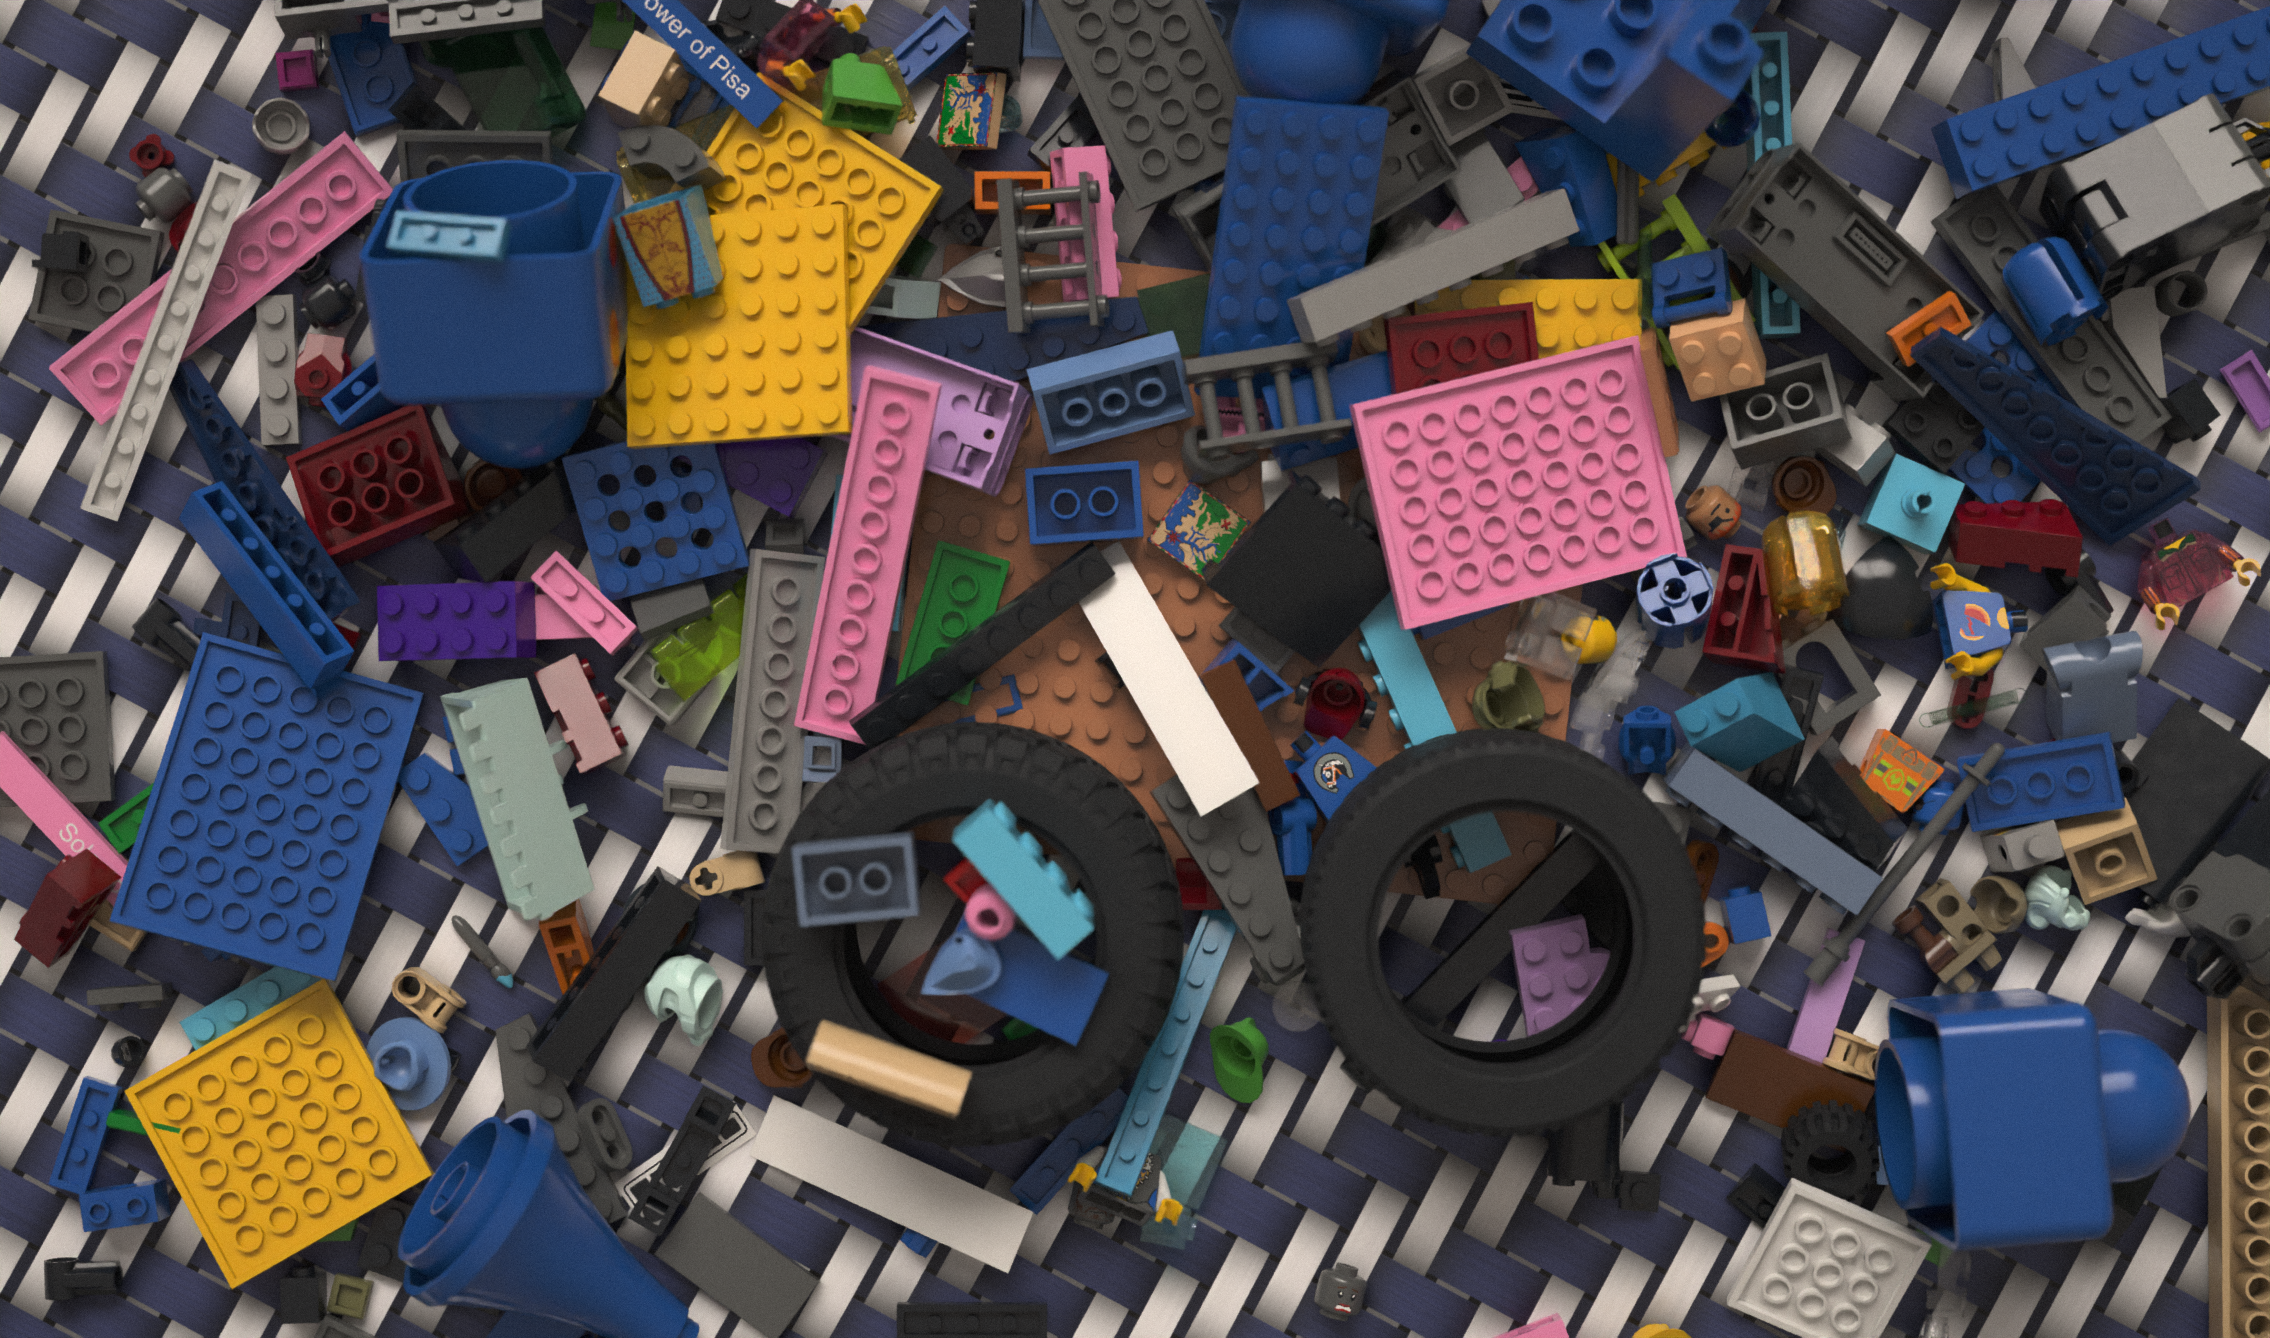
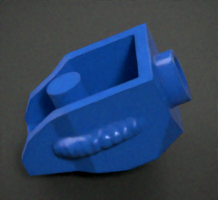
M1640 706L1636 710L1624 715L1623 726L1618 736V749L1623 759L1628 762V775L1644 772L1666 775V763L1674 756L1676 733L1671 725V716L1660 711L1655 706Z

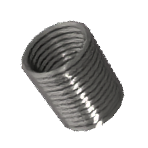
M2181 271L2168 276L2155 287L2156 306L2160 312L2172 317L2194 311L2201 307L2206 300L2208 293L2207 284L2202 276L2193 271ZM2174 280L2183 282L2189 289L2190 301L2186 308L2180 307L2171 298L2170 289Z

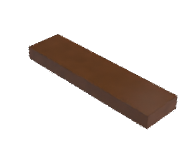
M1231 659L1199 675L1209 697L1259 781L1253 788L1264 810L1268 812L1299 796L1300 793L1235 659Z

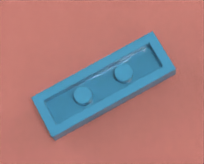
M396 210L387 248L394 254L503 263L511 224L506 219Z

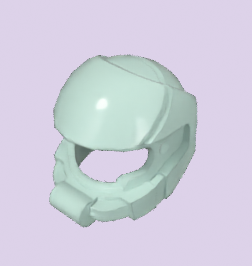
M690 954L673 956L663 961L655 969L644 988L645 1001L652 1014L661 1023L676 1013L683 1032L687 1033L691 1043L695 1046H701L713 1035L712 1027L720 1013L723 993L722 981L718 978L714 968Z

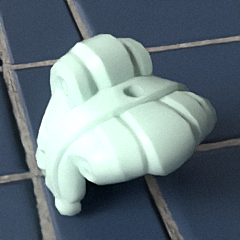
M2046 865L2041 867L2030 878L2024 890L2027 899V912L2024 919L2030 927L2040 930L2045 929L2051 923L2058 928L2073 931L2082 930L2088 926L2090 912L2077 896L2069 895L2072 885V871L2070 869L2062 870L2055 865Z

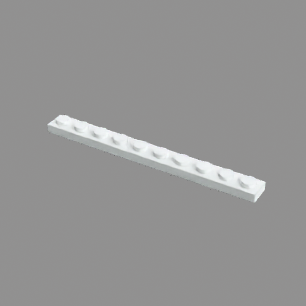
M214 159L81 503V509L118 521L249 184L251 173Z

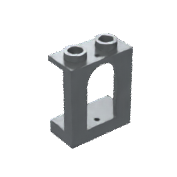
M1817 617L1800 628L1802 635L1791 642L1788 638L1782 639L1785 666L1787 664L1797 667L1796 655L1798 650L1806 643L1819 642L1829 649L1854 688L1853 691L1825 709L1822 708L1817 700L1809 732L1811 735L1819 736L1881 696V693L1834 620L1821 621ZM1776 673L1781 681L1784 674ZM1793 696L1794 698L1801 700L1803 704L1802 712L1805 715L1808 701Z

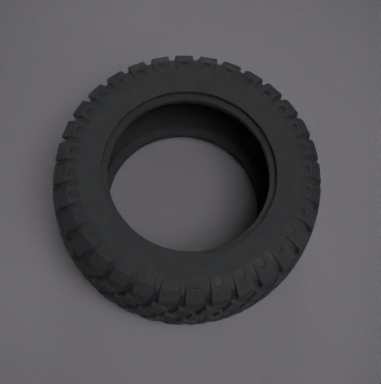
M990 722L949 723L912 731L872 748L839 771L809 801L786 836L770 877L762 921L763 962L772 1003L788 1040L803 1063H806L822 1020H826L972 1072L955 1119L810 1069L812 1074L830 1093H834L842 1103L862 1117H867L875 1122V1124L900 1135L903 1133L915 1140L938 1145L943 1143L956 1147L997 1146L1020 1142L1021 1139L1034 1138L1076 1120L1109 1097L1137 1068L1160 1033L1176 994L1184 951L1183 905L1174 865L1157 827L1136 797L1109 770L1077 748L1034 730ZM989 799L995 805L1003 802L1016 817L1014 822L1017 825L1045 839L1070 863L1079 876L1094 907L1097 952L1093 966L1110 974L1077 1045L1075 1046L1041 1029L1013 1040L999 1043L964 1044L933 1036L907 1022L889 1006L873 985L861 957L857 937V922L800 927L792 847L796 843L906 833L934 820L952 816L971 815Z

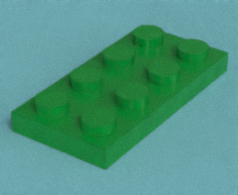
M938 540L896 685L904 681L997 611L1011 561ZM976 678L947 700L969 705Z

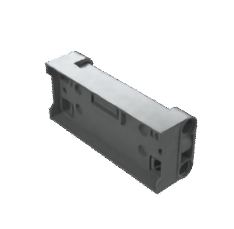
M1398 68L1374 82L1369 89L1370 92L1355 104L1385 107L1389 111L1371 227L1462 171L1425 108L1411 77L1401 72ZM1415 124L1413 130L1410 131L1411 126ZM1223 183L1207 193L1199 190L1172 207L1174 214L1209 274H1211Z
M1800 142L1766 151L1754 163L1706 230L1731 255L1742 253L1873 372L1870 377L1871 381L1896 403L1903 400L1924 398L1934 384L1935 379L1917 362L1909 367L1902 364L1886 332L1948 291L1956 294L1972 324L1956 335L1961 339L1977 325L1985 313Z

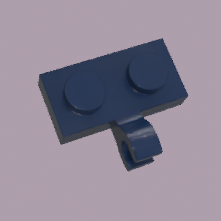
M226 592L222 622L195 618L193 633L203 634L205 632L259 647L262 626L237 594Z

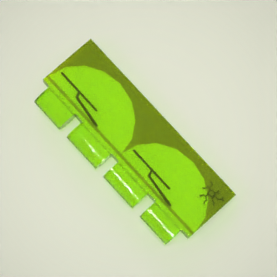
M748 573L733 584L734 590L741 598L738 599L731 590L727 589L711 602L714 613L709 615L712 619L711 622L705 616L676 630L684 644H681L671 634L651 650L652 656L659 663L654 668L683 702L739 658Z

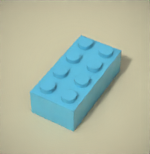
M989 799L954 829L953 841L1051 953L1059 959L1094 929V912L1092 911L1094 907L1080 890L1073 893L1067 887L1069 885L1066 881L1068 877L1054 861L1049 864L1045 862L1041 857L1042 847L1028 831L1022 835L1015 827L1016 823L1014 822L1016 817L1003 802L995 805Z

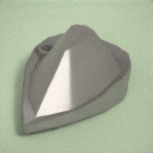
M1002 246L976 253L938 279L955 292L979 304L995 308L1006 307Z

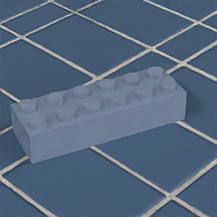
M1689 743L1685 744L1666 771V775H1663L1661 778L1668 785L1665 790L1668 795L1685 807H1688L1691 802L1697 805L1699 808L1696 813L1717 829L1720 828L1722 823L1730 829L1727 834L1749 851L1753 845L1761 849L1757 855L1781 872L1784 867L1790 869L1791 872L1788 876L1810 893H1813L1816 888L1822 891L1819 897L1842 915L1845 914L1847 909L1858 915L1883 880L1872 869L1714 760L1690 746Z

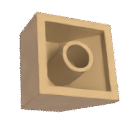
M2124 798L2125 808L2073 816L2055 823L2066 859L2085 905L2158 880L2138 823L2126 798Z

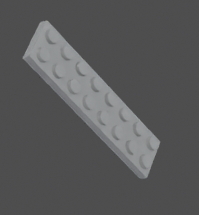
M750 549V565L748 566L720 849L779 854L786 836L800 813L804 736H807L808 730L794 726L823 581L825 557Z

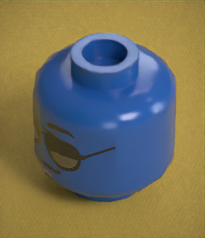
M1935 780L1914 802L1912 820L1919 824L1918 830L1923 831L1952 795L1954 783ZM1964 804L1941 831V835L1948 836L1949 830L1959 828Z

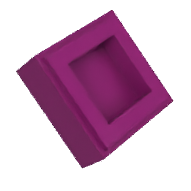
M313 49L276 53L279 90L281 92L319 89L317 60Z

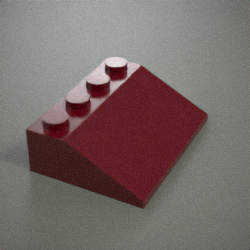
M408 405L286 457L307 524L337 568L472 512L468 505V499L465 495L461 478L425 405Z

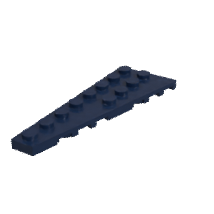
M1138 297L1108 299L1110 314L1109 317L1104 318V327L1091 326L1090 315L1035 320L1034 324H1030L1031 333L1012 334L1008 333L1007 310L856 326L1015 383L1029 378L1027 369L1116 346L1151 334Z
M1943 327L1938 328L1911 347L1910 356L2109 546L2201 490V481L2196 476Z
M192 359L180 362L169 390L215 482L223 481L331 622L335 621L360 603L357 595Z

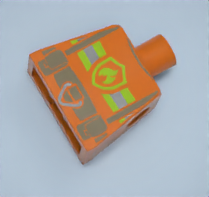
M1877 729L1859 767V770L1862 772L1860 776L1874 793L1878 792L1894 812L1902 814L1911 807L1945 770L1886 729Z

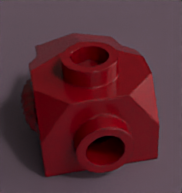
M307 334L305 348L296 360L294 385L297 396L309 398L308 405L326 407L321 399L353 372L352 363L347 354V338Z

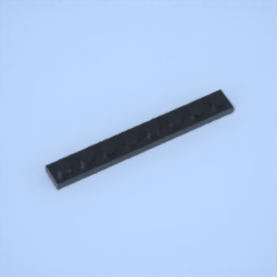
M1091 541L849 721L850 725L870 750L886 741L894 739L1116 573Z

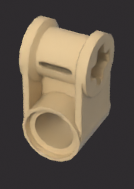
M733 851L723 854L722 857L704 861L693 868L689 877L692 889L697 894L703 896L714 895L728 890L735 891L765 882L757 852ZM703 868H707L709 873H716L717 879L712 882L713 888H708L706 883H699L698 877L703 875Z
M411 967L402 971L392 982L394 997L414 1012L426 1025L439 1033H444L447 1030L446 1023L457 1009L464 1008L466 1005L464 998L456 991L442 984L419 967ZM406 976H412L419 981L420 991L417 995H411L404 990L403 981ZM444 1003H446L445 1007H444V1008L441 1010V1012L438 1014V1013H437L438 1010L441 1008V1006H442Z
M1835 1028L1833 1033L1836 1037L1828 1057H1824L1822 1063L1875 1081L1872 1062L1877 1057L1879 1046L1867 1042V1039Z

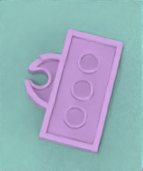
M1582 914L1508 930L1526 1037L1552 1027L1578 1008L1594 989L1606 968L1611 951L1602 947L1590 948L1586 922Z

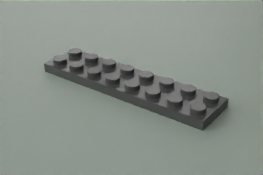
M1997 185L1963 197L1931 221V224L2065 400L2138 443L2172 418L2101 322L2095 320L2093 315L2089 316L2083 325L2075 329L2077 334L2051 346H2048L2046 341L2040 345L2002 282V272L2010 258L2025 246L2037 243L2038 239Z

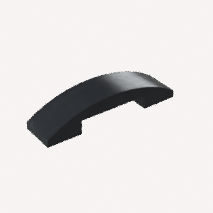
M703 1085L682 1126L649 1184L643 1190L628 1219L660 1237L662 1236L701 1170L736 1103Z

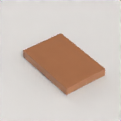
M1654 327L1642 329L1640 353L1664 457L1675 456L1679 452V427L1657 330Z

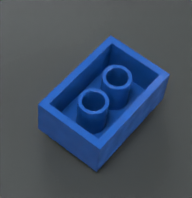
M1138 461L1025 469L1031 546L1144 538Z

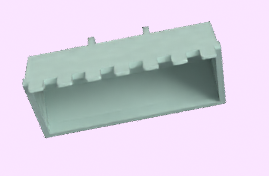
M528 678L499 680L463 692H452L440 696L508 909L522 913L525 921L532 918L542 921L553 916V913L593 891L594 886L573 823V819L588 812L585 803L569 809L561 785L564 781L562 775L557 773L552 755L568 748L565 740H559L552 744L548 743Z

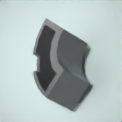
M658 125L635 126L618 132L630 166L648 179L661 175L671 176L684 189L701 184L703 191L726 180L721 167L715 159L681 132Z

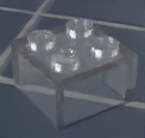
M1552 592L1521 600L1518 609L1520 617L1515 630H1512L1506 639L1505 650L1507 652L1504 659L1521 664L1544 675L1571 681L1582 648L1559 640L1561 633L1585 642L1597 609Z

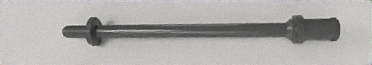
M1992 744L1973 768L1966 763L1963 764L1962 768L1968 775L1878 885L1858 915L1853 916L1837 937L1824 940L1822 943L1824 948L1803 973L1822 987L1842 960L1846 962L1850 958L1848 955L1850 944L1978 785L1991 786L1992 783L1985 777L2003 756L2005 749L2002 744Z

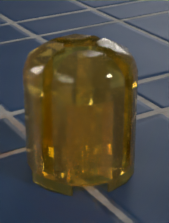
M1801 510L1790 512L1787 517L1782 515L1766 526L1763 530L1761 542L1763 551L1766 553L1773 609L1778 614L1788 616V610L1809 609L1810 616L1840 607V598L1845 594L1847 596L1850 595L1837 526L1832 519L1820 512Z

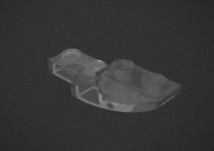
M1633 630L1616 645L1612 655L1606 661L1601 662L1593 672L1575 707L1569 729L1583 732L1579 748L1603 760L1605 745L1600 744L1604 730L1609 731L1611 729L1615 715V709L1610 708L1611 702L1627 704L1628 698L1634 699L1639 684V677L1634 676L1638 662H1644L1649 647V641L1644 640L1646 631Z

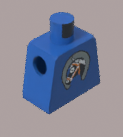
M1305 730L1290 744L1295 752L1304 760L1293 774L1326 823L1350 791L1377 768L1336 736L1330 737L1325 743L1320 745Z

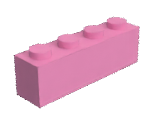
M1106 146L1069 147L1050 152L1053 188L1080 186L1079 172L1085 171L1093 174V180L1099 181L1101 201L1100 203H1095L1102 295L1107 294L1108 299L1119 297L1122 277L1120 270L1116 266L1115 252L1118 249V236L1113 230L1112 214L1115 210V201L1109 190L1108 177L1111 174V161L1109 156L1106 155ZM1081 201L1054 203L1056 226L1083 224ZM1084 239L1058 241L1060 264L1085 262ZM1087 277L1061 279L1063 302L1088 300Z

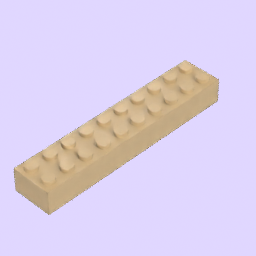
M2239 985L2227 999L2207 997L2209 1338H2270V1002Z

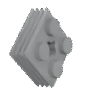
M673 629L644 641L614 679L665 723L676 725L719 673L720 668L700 651L689 658L698 650L696 648L677 658L681 653L692 648L693 645ZM673 665L675 667L673 674L676 679L674 682L666 681L662 683L660 679L663 674L659 669L662 666L669 668Z

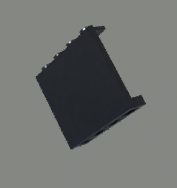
M1290 470L1288 477L1291 484L1219 564L1210 559L1201 570L1205 583L1209 588L1320 668L1391 591V585L1377 529L1365 518L1361 517L1357 520L1349 514L1350 509L1339 498L1333 496L1329 499L1321 493V486L1313 478L1306 474L1300 477Z

